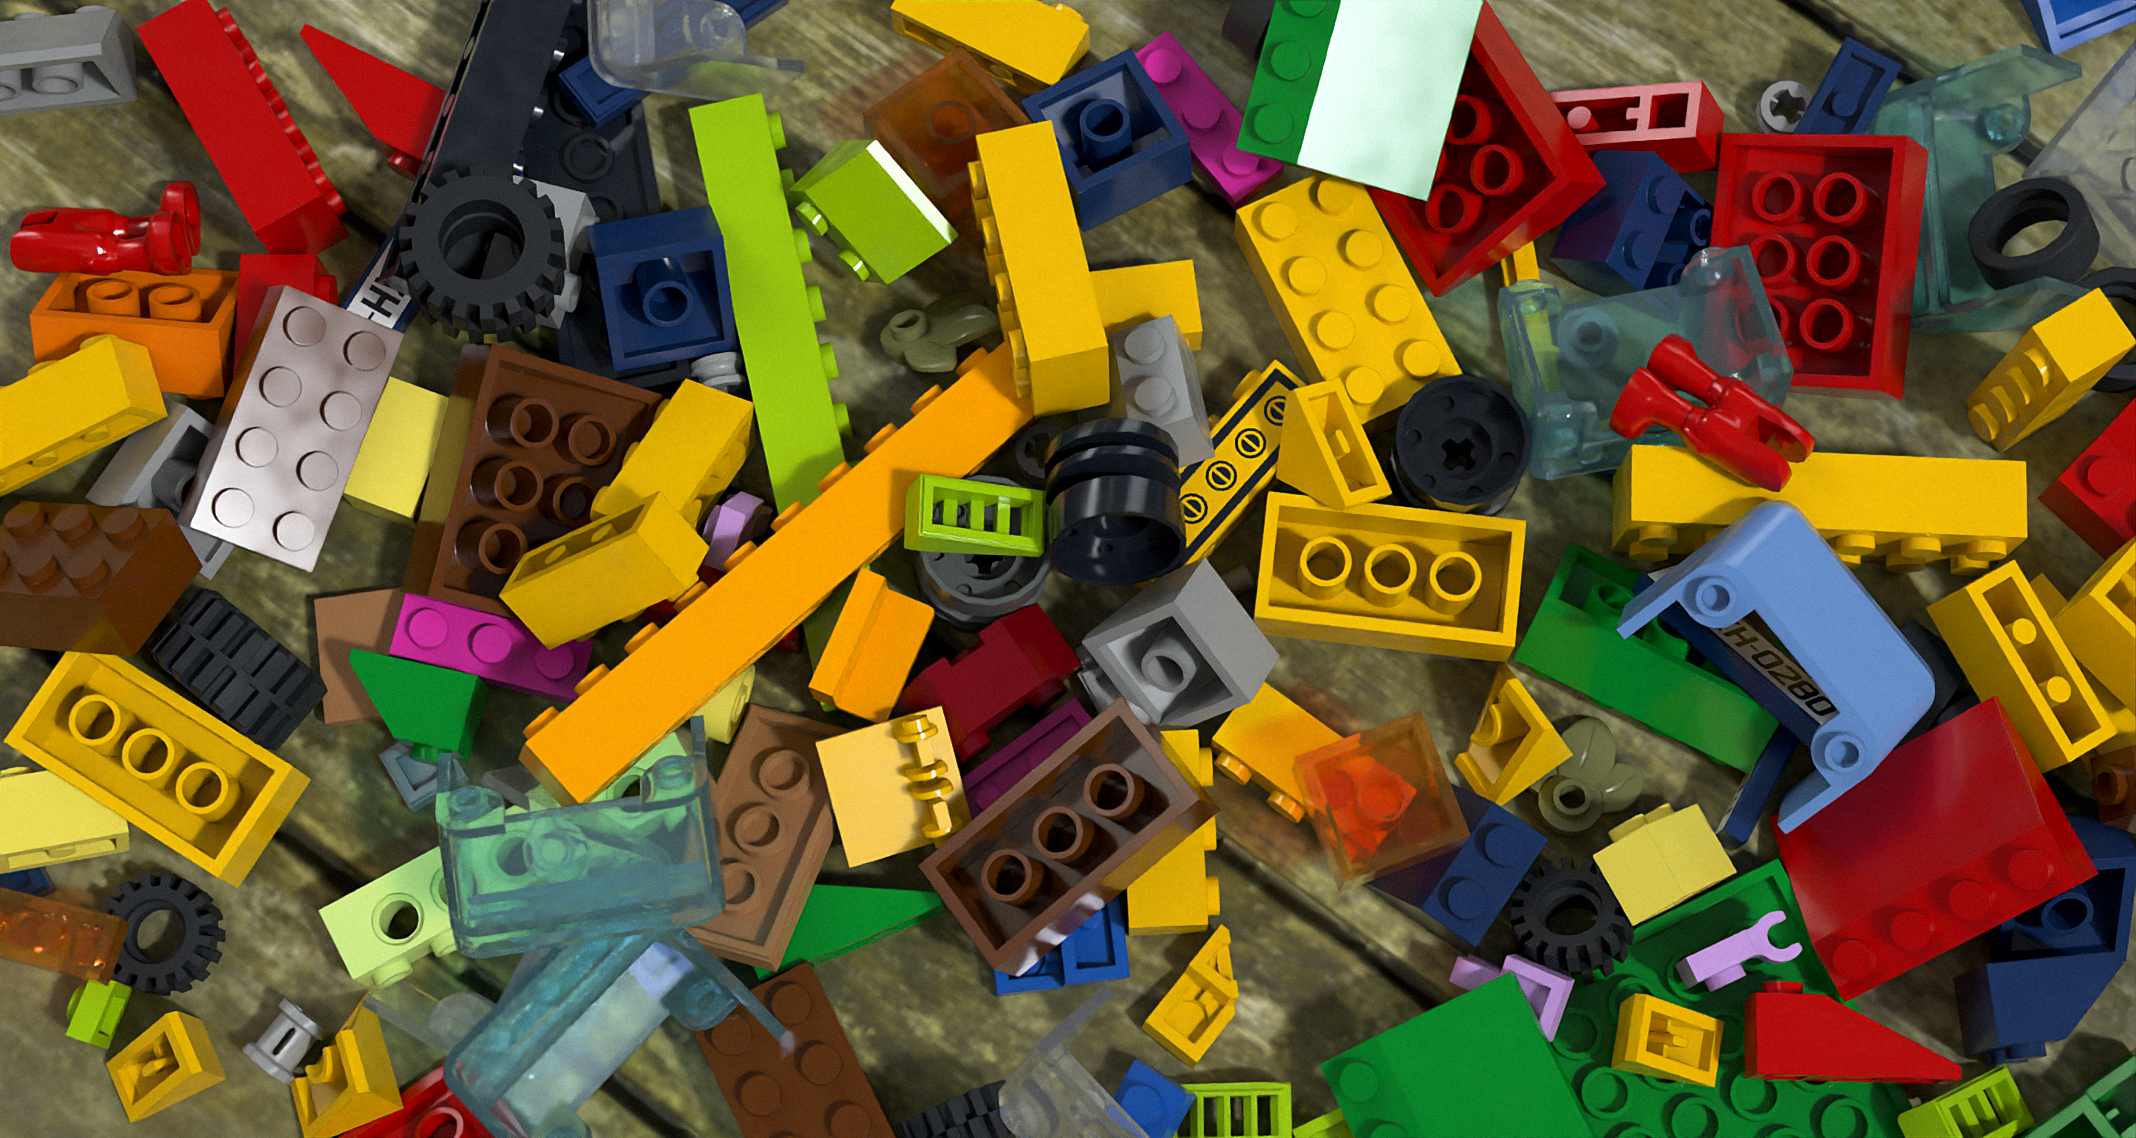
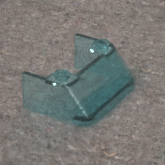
M2020 43L1886 94L1867 128L1868 135H1908L1929 151L1910 323L1911 333L1950 334L2024 331L2093 291L2047 276L1995 291L1987 285L1967 242L1970 221L1980 206L1996 193L1992 157L2015 149L2024 140L2031 124L2029 96L2083 77L2080 64Z
M704 716L690 717L693 755H670L657 760L641 776L639 796L506 815L503 798L497 792L480 786L460 788L452 753L439 754L436 823L449 921L457 950L471 958H490L697 926L707 923L720 915L726 906L720 809Z
M627 885L615 888L605 894L453 1047L445 1061L443 1075L448 1088L495 1138H592L590 1127L575 1111L670 1014L684 1027L690 1030L701 1031L719 1024L740 1004L777 1040L787 1030L737 977L644 890L636 886Z

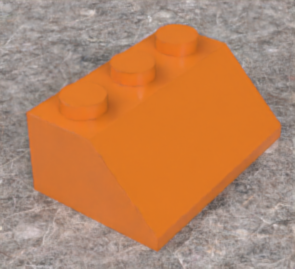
M192 268L191 273L187 276H161L129 270L112 273L108 276L59 273L29 314L35 365L51 360H62L80 351L79 346L85 340L99 335L112 334L116 335L119 339L147 347L160 392L185 394L187 397L196 400L225 397L233 380L239 272Z

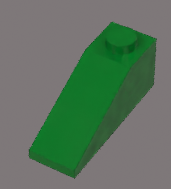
M814 884L777 973L753 967L759 982L763 984L806 961H809L813 968H816L945 914L946 911L938 892Z

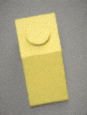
M15 767L0 771V874L130 851L127 820L51 771L35 772L30 767Z

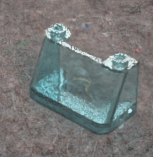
M1749 245L1731 248L1715 246L1699 251L1684 268L1678 285L1565 305L1561 304L1558 289L1554 285L1540 282L1536 279L1522 280L1512 286L1499 289L1497 312L1514 398L1527 416L1532 436L1528 465L1531 474L1536 478L1545 480L1559 479L1619 468L1631 445L1687 447L1680 435L1659 425H1652L1643 435L1635 440L1625 439L1609 429L1612 412L1628 381L1639 367L1642 366L1647 369L1652 351L1663 338L1670 334H1678L1690 341L1695 347L1697 357L1720 376L1734 377L1745 382L1766 401L1780 410L1783 408L1794 369ZM1675 392L1696 407L1707 408L1702 401L1685 392Z

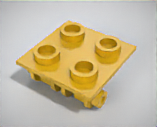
M941 705L815 742L849 868L934 843L935 848H940L972 821Z

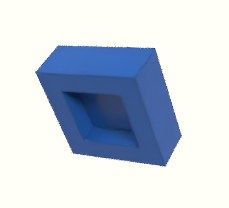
M1135 1060L1102 1117L1133 1138H1173L1197 1095L1147 1062Z

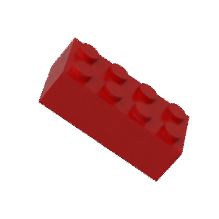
M185 0L135 28L252 230L270 254L318 255L350 236L339 216L349 211L346 204L319 164L317 155L301 129L298 128L289 113L288 106L272 80L269 79L260 64L259 57L226 6L215 12L208 0Z

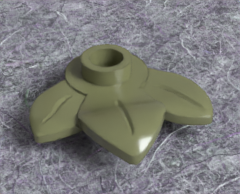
M959 292L935 300L922 311L907 310L895 315L882 330L880 341L883 350L891 355L894 362L899 365L910 366L911 369L920 372L952 371L957 364V347L971 340L1000 331V322L991 310L983 306L985 302L983 294L978 292Z
M1597 717L1579 720L1563 732L1561 738L1573 755L1527 788L1538 796L1537 808L1542 821L1559 835L1577 836L1587 833L1597 825L1601 815L1623 812L1631 807L1637 800L1642 788L1644 771L1626 763H1615L1616 747L1614 737L1608 726ZM1563 795H1572L1579 798L1583 805L1576 809H1570L1565 807L1559 798Z

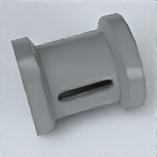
M284 997L278 1004L281 1010L280 1014L256 1043L248 1042L242 1051L271 1076L289 1086L295 1079L292 1072L317 1040L325 1041L331 1032L300 1006ZM295 1029V1034L291 1037V1039L287 1042L283 1049L278 1053V1049Z

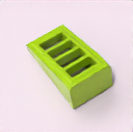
M920 473L906 492L904 548L936 553L1040 557L1044 553L1046 491ZM933 503L939 504L938 525L932 524ZM957 505H966V528L957 527ZM985 506H993V532L984 531ZM1010 507L1020 508V536L1009 535Z
M2006 1066L1993 1068L1901 1113L1897 1119L1905 1138H2011L2035 1125L2034 1119ZM1983 1090H1985L1987 1095L1989 1096L2003 1125H2000Z
M1291 1082L1180 1084L1197 1095L1190 1107V1137L1183 1138H1292ZM1204 1099H1216L1217 1137H1204ZM1230 1099H1243L1244 1136H1231ZM1257 1099H1270L1271 1135L1258 1136ZM1177 1131L1174 1134L1173 1138H1177Z

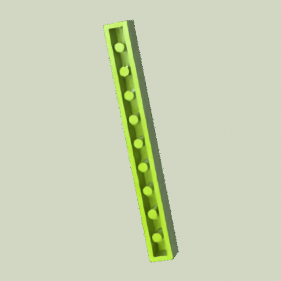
M760 92L689 108L688 110L709 204L712 207L724 239L734 317L778 515H780L798 500L806 508L823 494L817 486L832 470L846 461L842 440L853 438V432L846 402L833 403L828 381L840 379L832 342L820 344L815 323L827 319L819 284L806 286L802 264L813 262L805 225L793 228L789 207L800 205V203L788 191L796 184L792 168L780 170L776 150L787 148L779 111L767 113L763 96ZM859 460L847 463L854 468L859 464ZM870 564L864 569L871 571ZM858 574L802 621L813 673L817 668ZM820 702L826 717L845 713Z

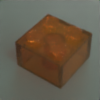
M963 46L954 50L863 113L865 140H877L953 228L974 214L970 196L973 193L967 162L978 160L975 135L1033 124Z
M1421 711L1295 757L1292 773L1339 893L1464 846L1471 836Z

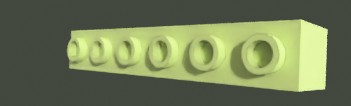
M674 731L577 814H588L594 819L593 833L585 842L577 845L565 842L564 828L571 817L550 793L544 789L318 911L352 979L367 987L375 983L378 989L385 988L410 975L413 972L410 963L431 952H434L436 957H441L460 949L471 941L472 938L469 932L492 920L494 925L497 926L519 917L530 908L527 900L550 888L553 894H558L573 888L588 877L585 869L608 857L611 863H615L634 855L645 847L646 844L643 838L666 826L669 832H673L693 823L701 817L703 811L700 807L707 804L710 795L678 734ZM638 783L651 786L652 799L647 808L638 813L622 811L621 798L628 787ZM521 845L533 846L536 852V860L532 869L521 876H510L506 869V860L510 852ZM463 876L475 877L477 893L473 901L464 907H451L448 899L451 885ZM415 907L419 917L416 930L407 938L394 939L390 930L393 916L403 908Z

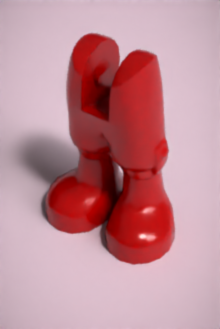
M190 181L169 183L161 194L157 212L144 216L130 217L106 208L51 207L29 211L22 218L20 230L13 235L10 241L11 260L18 269L33 273H81L108 276L112 273L129 270L161 276H187L192 271V256L199 255L201 247V208L196 188Z
M1670 334L1663 338L1652 351L1647 369L1641 366L1635 371L1621 393L1609 422L1610 430L1625 439L1635 440L1643 435L1652 425H1659L1680 435L1685 445L1698 455L1710 460L1746 482L1778 493L1787 485L1792 477V470L1788 462H1804L1815 446L1814 437L1798 422L1759 396L1745 382L1734 377L1717 374L1697 357L1694 345L1678 334ZM1675 392H1685L1702 401L1707 408L1696 407Z

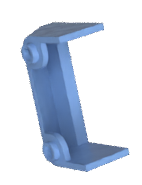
M1768 500L1759 503L1624 606L1616 628L1625 640L1676 600L1679 601L1695 621L1711 628L1731 626L1755 609L1827 696L1838 712L1824 721L1813 735L1811 756L1817 769L1781 796L1777 825L1785 834L1791 832L1870 775L1929 710L1935 696V679L1928 664L1806 516L1796 506L1783 500Z

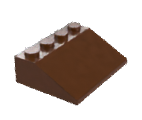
M493 343L463 344L400 592L522 622L499 597V594L523 554L592 523L590 511L596 494L603 486H610L622 469L623 460L629 447L636 441L641 442L652 427L656 410L664 400L665 395ZM607 625L603 626L591 639L604 641Z

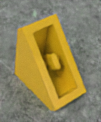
M1340 377L1296 388L1286 394L1276 472L1277 479L1338 512L1380 500L1392 494Z
M1635 993L1620 1004L1611 1069L1699 1086L1715 1087L1724 1021L1647 994Z
M179 1011L165 1014L106 1063L130 1123L142 1120L227 1079L203 1021Z

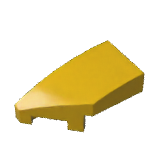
M1222 924L1190 962L1183 975L1141 1027L1143 1031L1191 1069L1196 1066L1236 1014L1234 1004L1239 998L1237 980L1233 979L1229 952L1231 939L1229 930Z

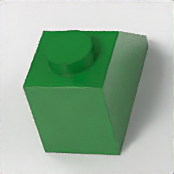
M351 648L348 659L350 665L393 737L404 747L411 749L410 759L442 768L448 767L450 758L465 762L470 761L489 690L478 676Z

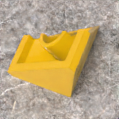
M1500 662L1475 730L1470 736L1471 740L1467 751L1459 754L1454 763L1477 795L1489 799L1499 806H1503L1573 754L1505 662Z
M369 989L328 1047L322 1049L323 1053L314 1065H307L305 1067L306 1077L295 1078L290 1084L304 1138H331L404 1109L371 990Z

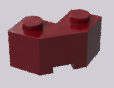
M1038 603L996 620L978 633L980 640L974 646L962 651L950 662L943 657L922 671L901 692L892 712L895 717H902L941 705L955 758L961 764H965L991 746L993 741L988 734L1007 716L1031 705L1036 712H1040L1058 701L1068 691L1063 682L1082 664Z

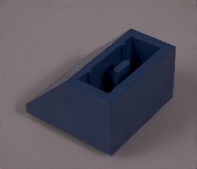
M1596 150L1592 162L1607 185L1566 218L1549 259L1583 289L1661 322L1675 324L1710 244L1714 208L1654 151Z

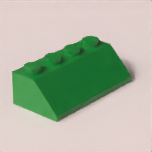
M1570 541L1514 659L1527 665L1532 672L1544 679L1557 680L1586 694L1592 702L1601 707L1617 709L1645 723L1651 731L1660 736L1674 737L1704 752L1713 762L1722 766H1733L1750 775L1780 722L1659 616H1655L1624 640L1616 628L1624 606L1636 597L1631 591L1640 574ZM1768 637L1773 643H1775L1780 649H1782L1786 654H1788L1793 660H1795L1798 663V661L1793 657V655L1789 652V650L1784 646L1783 643H1780Z

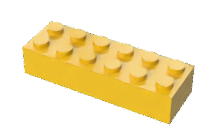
M1631 445L1613 476L1612 551L1629 552L1631 560L1640 562L1663 561L1668 559V554L1691 555L1753 507L1768 500H1783L1796 506L1849 570L1861 567V562L1886 563V570L1895 573L1920 572L1925 570V565L1950 566V573L1955 575H1983L1989 573L1990 567L1994 568L2027 539L2026 461L1812 452L1804 462H1788L1792 470V477L1787 485L1778 493L1740 479L1710 460L1698 455L1689 447Z

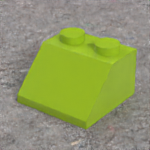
M841 140L788 190L800 203L795 209L798 217L819 237L825 233L829 235L842 250L836 255L837 260L860 283L868 279L871 283L888 285L951 244L959 236L877 140Z

